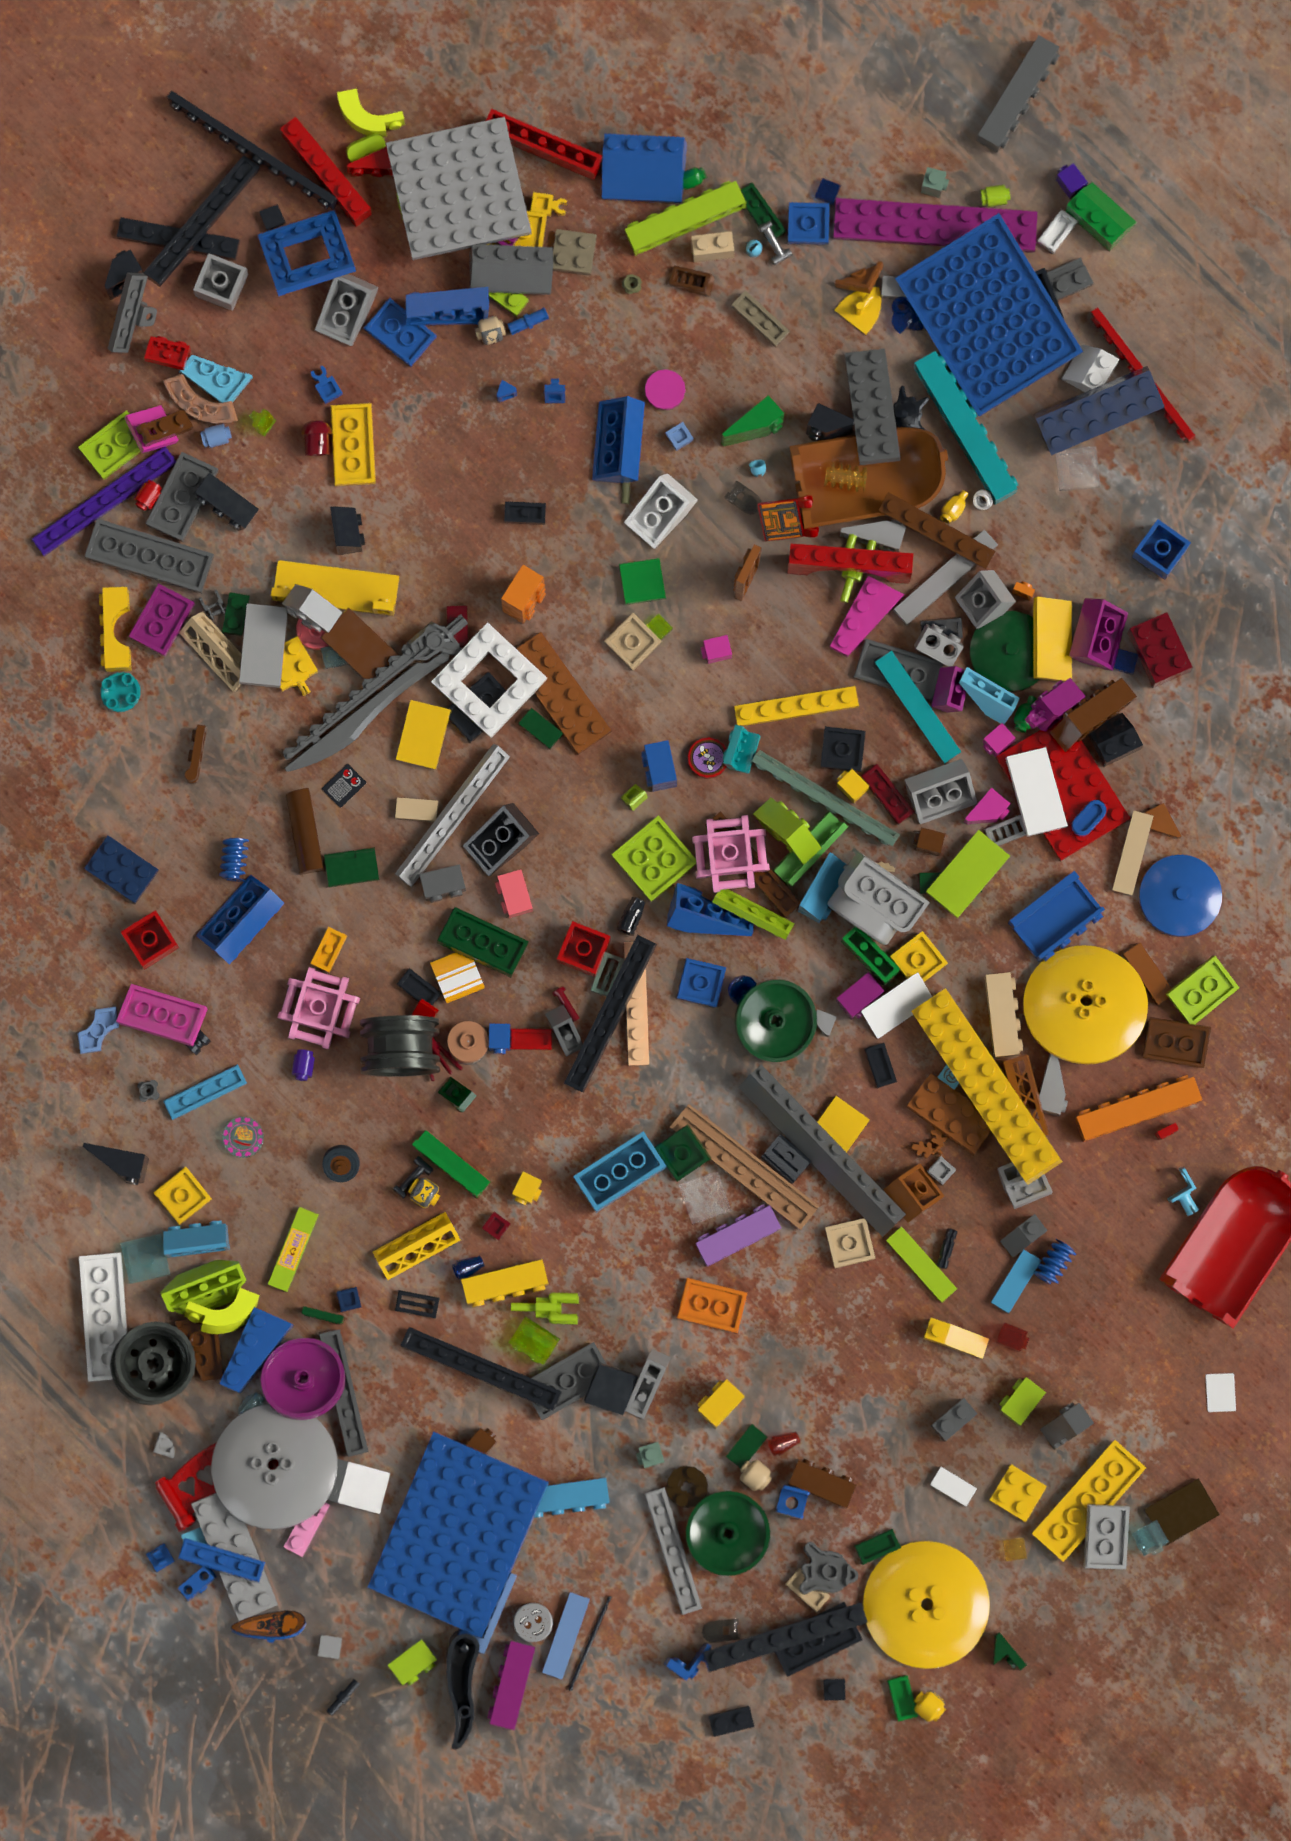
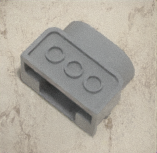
M853 848L852 852L855 853V856L848 866L844 865L843 868L845 870L838 879L839 886L827 904L837 914L882 945H887L897 931H909L930 902L913 888Z

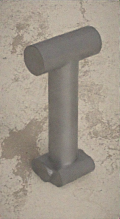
M767 221L760 225L758 230L764 232L776 256L771 258L774 265H777L793 254L789 248L784 251L782 250L770 228L772 226L771 221Z

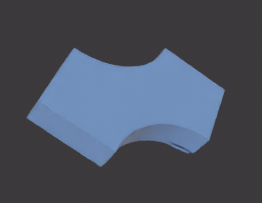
M116 1007L95 1010L93 1023L89 1028L78 1033L80 1054L102 1051L101 1046L105 1036L110 1031L119 1028V1024L116 1022L118 1018Z

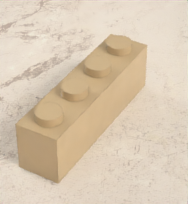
M1011 972L985 975L993 1058L1018 1057L1020 1051H1023L1022 1039H1018L1017 1031L1021 1030L1020 1019L1015 1016V1010H1018L1017 998H1013V990H1016L1015 978H1011Z

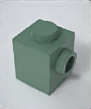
M927 167L921 193L940 198L942 190H947L949 179H945L947 172Z
M659 1442L638 1448L639 1453H636L639 1466L643 1465L644 1469L665 1463Z

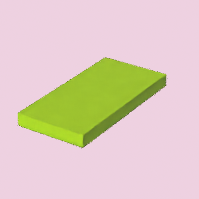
M978 830L928 888L926 893L958 919L1010 858V855Z

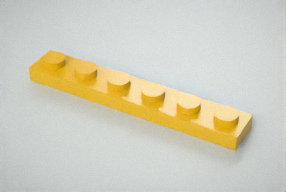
M852 686L734 706L737 725L749 726L857 708L859 703L856 687Z

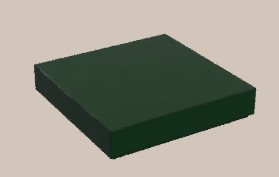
M688 1124L654 1147L677 1182L711 1159V1156Z

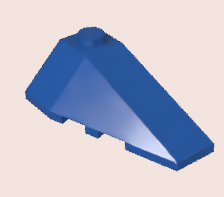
M677 883L668 911V927L687 933L752 936L753 923L712 903L713 900L710 901L701 896L703 892Z

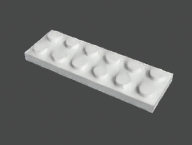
M122 1253L79 1256L88 1382L113 1380L110 1369L111 1355L118 1341L127 1334Z

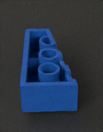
M488 287L430 293L415 292L406 295L405 298L406 325L478 324L479 320L487 319L489 314Z
M254 1307L220 1385L241 1394L257 1371L266 1362L269 1355L282 1342L294 1325Z

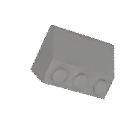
M962 759L904 780L919 824L978 804L970 772Z

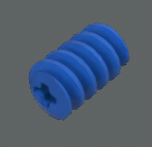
M229 838L223 840V844L228 847L222 848V852L227 855L221 857V860L226 862L220 865V868L225 870L219 873L221 878L234 882L245 881L239 878V876L246 874L245 871L240 870V867L247 866L241 859L248 857L242 853V851L248 850V847L243 845V843L249 842L248 839Z
M1058 1239L1056 1241L1059 1244H1051L1054 1251L1048 1250L1046 1252L1050 1258L1043 1257L1042 1259L1046 1265H1038L1041 1272L1034 1271L1033 1273L1049 1285H1051V1282L1058 1284L1059 1281L1055 1276H1063L1060 1268L1067 1270L1068 1267L1064 1262H1072L1069 1254L1076 1256V1252L1070 1246Z

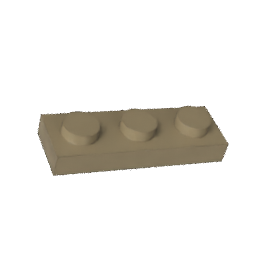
M746 290L731 305L736 312L775 347L790 332Z

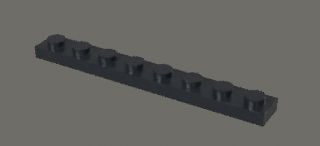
M242 156L143 272V274L148 276L147 279L161 287L260 170L259 165L246 156Z
M637 934L564 1082L565 1084L584 1093L657 946L656 943Z
M411 1327L408 1328L400 1345L404 1349L553 1412L562 1394V1391Z
M857 1603L702 1652L709 1673L868 1623L862 1603Z

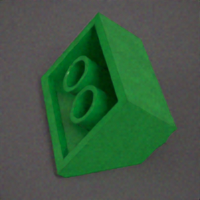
M1093 182L1080 190L1067 204L1065 209L1066 213L1078 221L1077 223L1109 252L1137 223Z

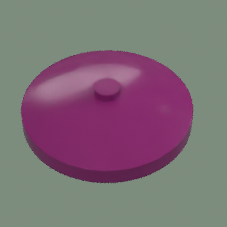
M312 1338L290 1340L277 1347L267 1358L261 1373V1387L269 1405L280 1415L295 1420L313 1419L329 1411L340 1399L345 1386V1371L338 1354L326 1343Z

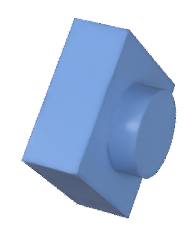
M683 422L666 432V436L676 451L694 440Z

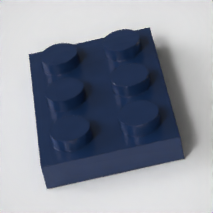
M107 835L84 868L135 904L159 872V869L109 835Z

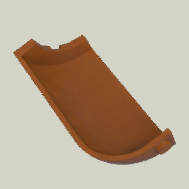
M896 428L900 461L859 465L856 435L789 446L795 481L799 482L795 484L797 498L806 495H812L813 497L811 508L800 509L804 529L884 516L885 514L878 510L888 492L918 509L925 506L938 495L943 487L946 475L945 461H948L947 450L942 448L941 442L936 435L918 428Z

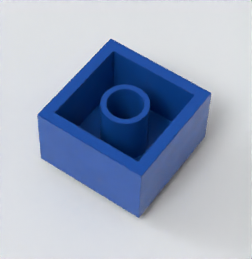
M1157 519L1134 551L1132 557L1166 580L1189 548L1191 542Z
M669 740L644 745L641 759L643 767L648 768V771H645L647 787H652V792L677 787V777Z

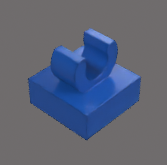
M551 379V385H545V403H565V385H559V379Z
M165 1543L146 1554L156 1572L176 1562Z

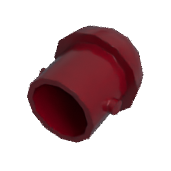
M309 421L304 424L301 435L305 439V456L329 455V435L332 434L328 423L324 421Z

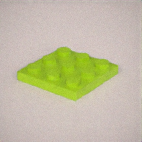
M659 815L611 854L650 902L654 901L697 865L696 858Z

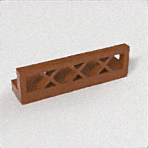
M1023 1055L1003 1061L1009 1083L1030 1114L1028 1101L1030 1100L1035 1103L1036 1110L1032 1117L1041 1124L1044 1135L1048 1136L1049 1132L1029 1056ZM1024 1060L1026 1069L1021 1075L1018 1062ZM1023 1080L1030 1083L1031 1089L1028 1095H1026Z

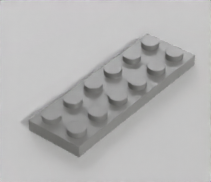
M217 1493L192 1503L208 1545L260 1560L246 1523L228 1511ZM264 1569L259 1583L219 1571L239 1621L278 1605Z

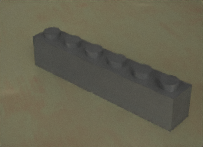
M1038 35L979 132L977 142L998 153L1000 148H1005L1010 139L1007 136L1010 131L1014 132L1020 123L1018 121L1019 116L1026 114L1030 106L1027 104L1030 98L1034 99L1040 90L1038 85L1041 81L1045 82L1049 76L1050 71L1048 69L1050 65L1057 63L1060 57L1058 54L1059 46Z

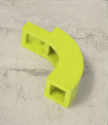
M357 89L337 92L343 117L353 129L361 134L368 136L375 133L382 137H387L386 129L396 130L405 125L403 111L386 115H372L361 106Z
M240 1288L235 1301L229 1307L222 1310L208 1309L189 1301L184 1317H187L191 1322L202 1323V1332L210 1334L229 1333L239 1329L248 1322L254 1307H257L260 1295Z

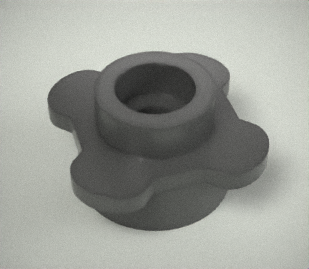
M151 1080L150 1082H140L137 1087L140 1090L139 1099L142 1102H146L149 1099L157 1100L160 1097V1094L157 1092V1081Z

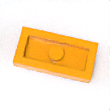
M328 927L310 964L330 973L346 941L347 935Z

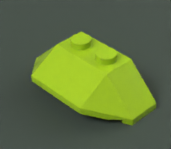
M214 1260L177 1275L160 1293L168 1311L185 1315L189 1301L208 1309H214L232 1302L237 1296L239 1289L246 1282V1278L239 1261Z

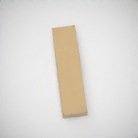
M1133 811L1113 884V891L1133 895L1153 820L1152 815Z

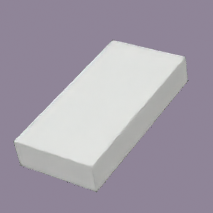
M1061 209L1037 243L1054 254L1078 221Z
M940 1467L930 1484L965 1507L977 1490L974 1486Z

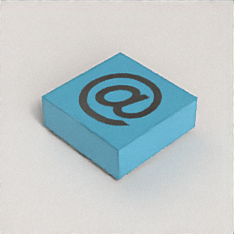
M948 1065L944 1067L937 1077L953 1089L959 1084Z

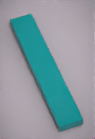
M890 651L877 660L875 664L944 764L961 753L959 747L894 653Z

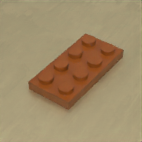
M755 544L752 549H747L743 558V567L739 566L734 576L733 591L735 592V599L740 601L743 600L760 564L762 547Z
M932 1073L929 1074L906 1106L973 1156L991 1132L974 1104Z

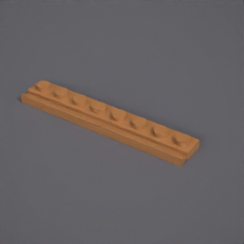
M690 1104L687 1105L670 1126L673 1131L677 1132L688 1124L711 1156V1161L800 1231L819 1208V1205Z

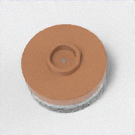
M464 1021L455 1025L447 1039L449 1055L453 1060L463 1065H472L481 1061L486 1055L489 1046V1037L486 1030L478 1023L472 1021Z

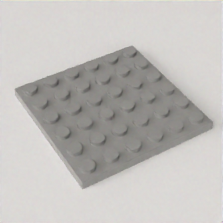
M505 117L386 143L412 260L471 248L475 244L484 245L532 234Z

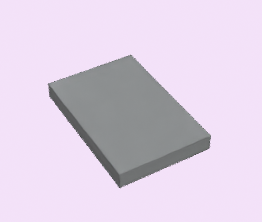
M1087 1504L1084 1568L1126 1569L1130 1506Z

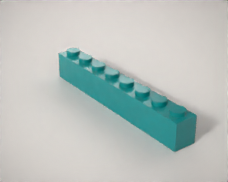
M936 351L914 362L913 368L983 486L991 493L993 503L996 505L1016 494L1018 482L1013 475L1010 476L1007 472L1008 466L1003 458L1000 459L997 455L998 449L995 443L988 440L986 436L988 433L982 423L979 424L976 420L977 414L972 406L969 407L966 403L967 397L963 390L957 388L955 376L952 372L948 373L945 368L946 362L943 356H938Z

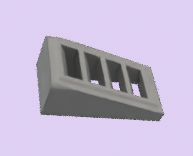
M1021 815L984 829L986 836L998 846L1027 835ZM1018 821L1020 822L1021 827L1023 829L1022 832H1019L1018 826L1016 824V822ZM1012 824V827L1015 832V835L1013 836L1008 827V825ZM1004 827L1008 838L1004 839L1000 828ZM996 830L1000 841L996 842L992 831Z

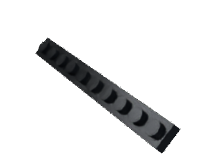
M170 91L167 98L170 103L169 106L176 112L182 111L193 123L197 121L202 124V128L211 134L213 132L216 133L222 142L226 144L230 142L236 146L235 149L243 155L248 154L256 164L260 166L263 164L268 167V171L273 175H280L285 178L284 181L292 187L296 185L302 189L301 192L305 196L316 198L318 204L326 209L329 207L332 210L337 207L338 201L335 196L174 91Z

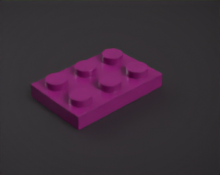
M158 583L129 638L166 657L195 603Z

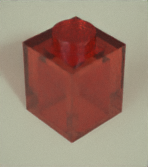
M1004 1322L996 1344L1020 1352L1021 1348L1026 1349L1029 1337H1026L1028 1332Z

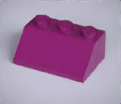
M1085 598L1069 656L1081 663L1113 671L1128 612L1104 599Z

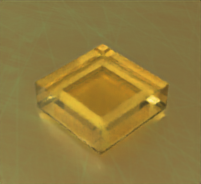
M1024 1538L1003 1540L1005 1561L1027 1559Z

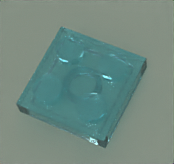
M162 1234L120 1243L129 1284L171 1275L167 1257L164 1255Z

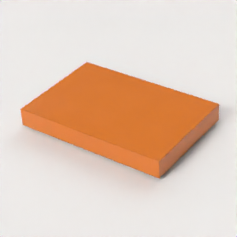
M687 1278L677 1319L738 1334L747 1292Z

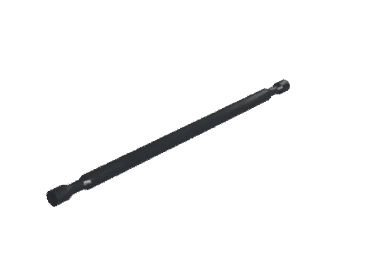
M610 1596L607 1597L606 1604L601 1611L574 1674L572 1683L568 1688L570 1691L573 1690L574 1683L579 1676L612 1598Z

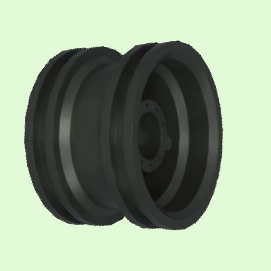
M395 1015L360 1020V1026L364 1027L360 1031V1036L368 1039V1055L361 1057V1063L365 1064V1067L361 1068V1074L383 1077H408L439 1073L440 1067L436 1063L440 1062V1057L432 1054V1037L439 1035V1029L435 1028V1026L439 1025V1019L428 1016Z
M163 1322L144 1323L125 1334L115 1345L110 1361L111 1376L115 1386L129 1400L143 1405L161 1404L176 1397L190 1383L196 1364L195 1352L189 1339L177 1327ZM155 1339L157 1345L154 1347L150 1346L149 1340ZM137 1349L139 1352L138 1356L133 1357L130 1354L131 1350ZM173 1350L175 1353L174 1357H168L167 1351ZM153 1359L155 1361L154 1364L157 1366L156 1368L149 1369L147 1361ZM132 1370H136L138 1372V1376L136 1378H132L130 1376V1372ZM168 1371L174 1372L172 1379L167 1377ZM150 1381H154L156 1383V1387L154 1389H150L148 1387V1383Z

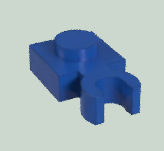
M320 366L322 374L317 376L314 371H311V376L315 381L319 382L315 385V388L323 402L327 404L343 395L334 377L327 378L325 367Z

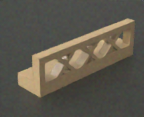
M204 612L191 617L179 633L233 692L241 686L239 680L242 654ZM190 627L196 631V638H193L187 632ZM203 643L208 644L210 653L203 649ZM216 657L223 661L224 668L217 665ZM230 672L239 678L236 683L230 679Z

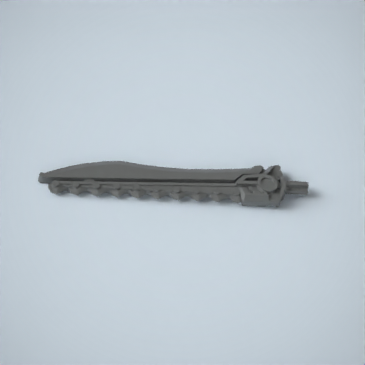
M460 614L446 627L439 626L432 621L427 624L407 644L403 645L401 649L402 655L390 656L388 667H377L375 671L376 678L364 679L362 690H351L349 701L337 703V712L325 713L322 718L323 724L311 725L309 736H298L296 747L284 749V758L288 760L309 743H314L286 765L285 770L290 772L317 763L354 742L371 721L397 696L439 665L448 661L450 654L457 655L462 650L453 636L468 624L465 618ZM441 651V654H438L427 663L416 662L413 666H411L403 674L397 677L394 681H392L374 697L368 700L350 716L344 719L341 723H339L321 739L319 738V735H321L334 723L340 720L343 716H345L363 700L369 697L387 681L393 678L411 662H413L414 660H428L429 658H431L432 656Z

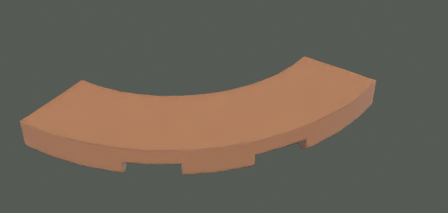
M184 374L163 380L173 401L190 416L210 423L238 421L232 401L215 403L203 399L191 389Z

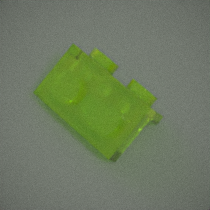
M525 1316L509 1343L515 1350L530 1356V1359L535 1363L544 1365L560 1341V1338Z

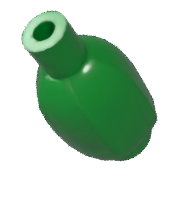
M693 167L684 171L683 190L692 189L703 183L707 176L702 167Z
M1029 696L1027 702L1021 704L1016 711L1014 717V729L1016 731L1026 733V730L1031 728L1025 719L1033 709L1031 705L1036 701V697Z

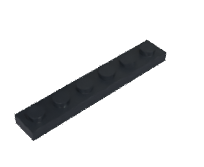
M120 217L117 239L166 247L181 228ZM206 233L190 252L202 255L212 254L220 258L236 261L240 240Z

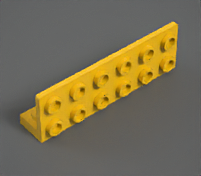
M279 560L271 597L273 601L284 602L295 584L313 589L338 609L346 610L350 608L352 611L394 616L399 576Z

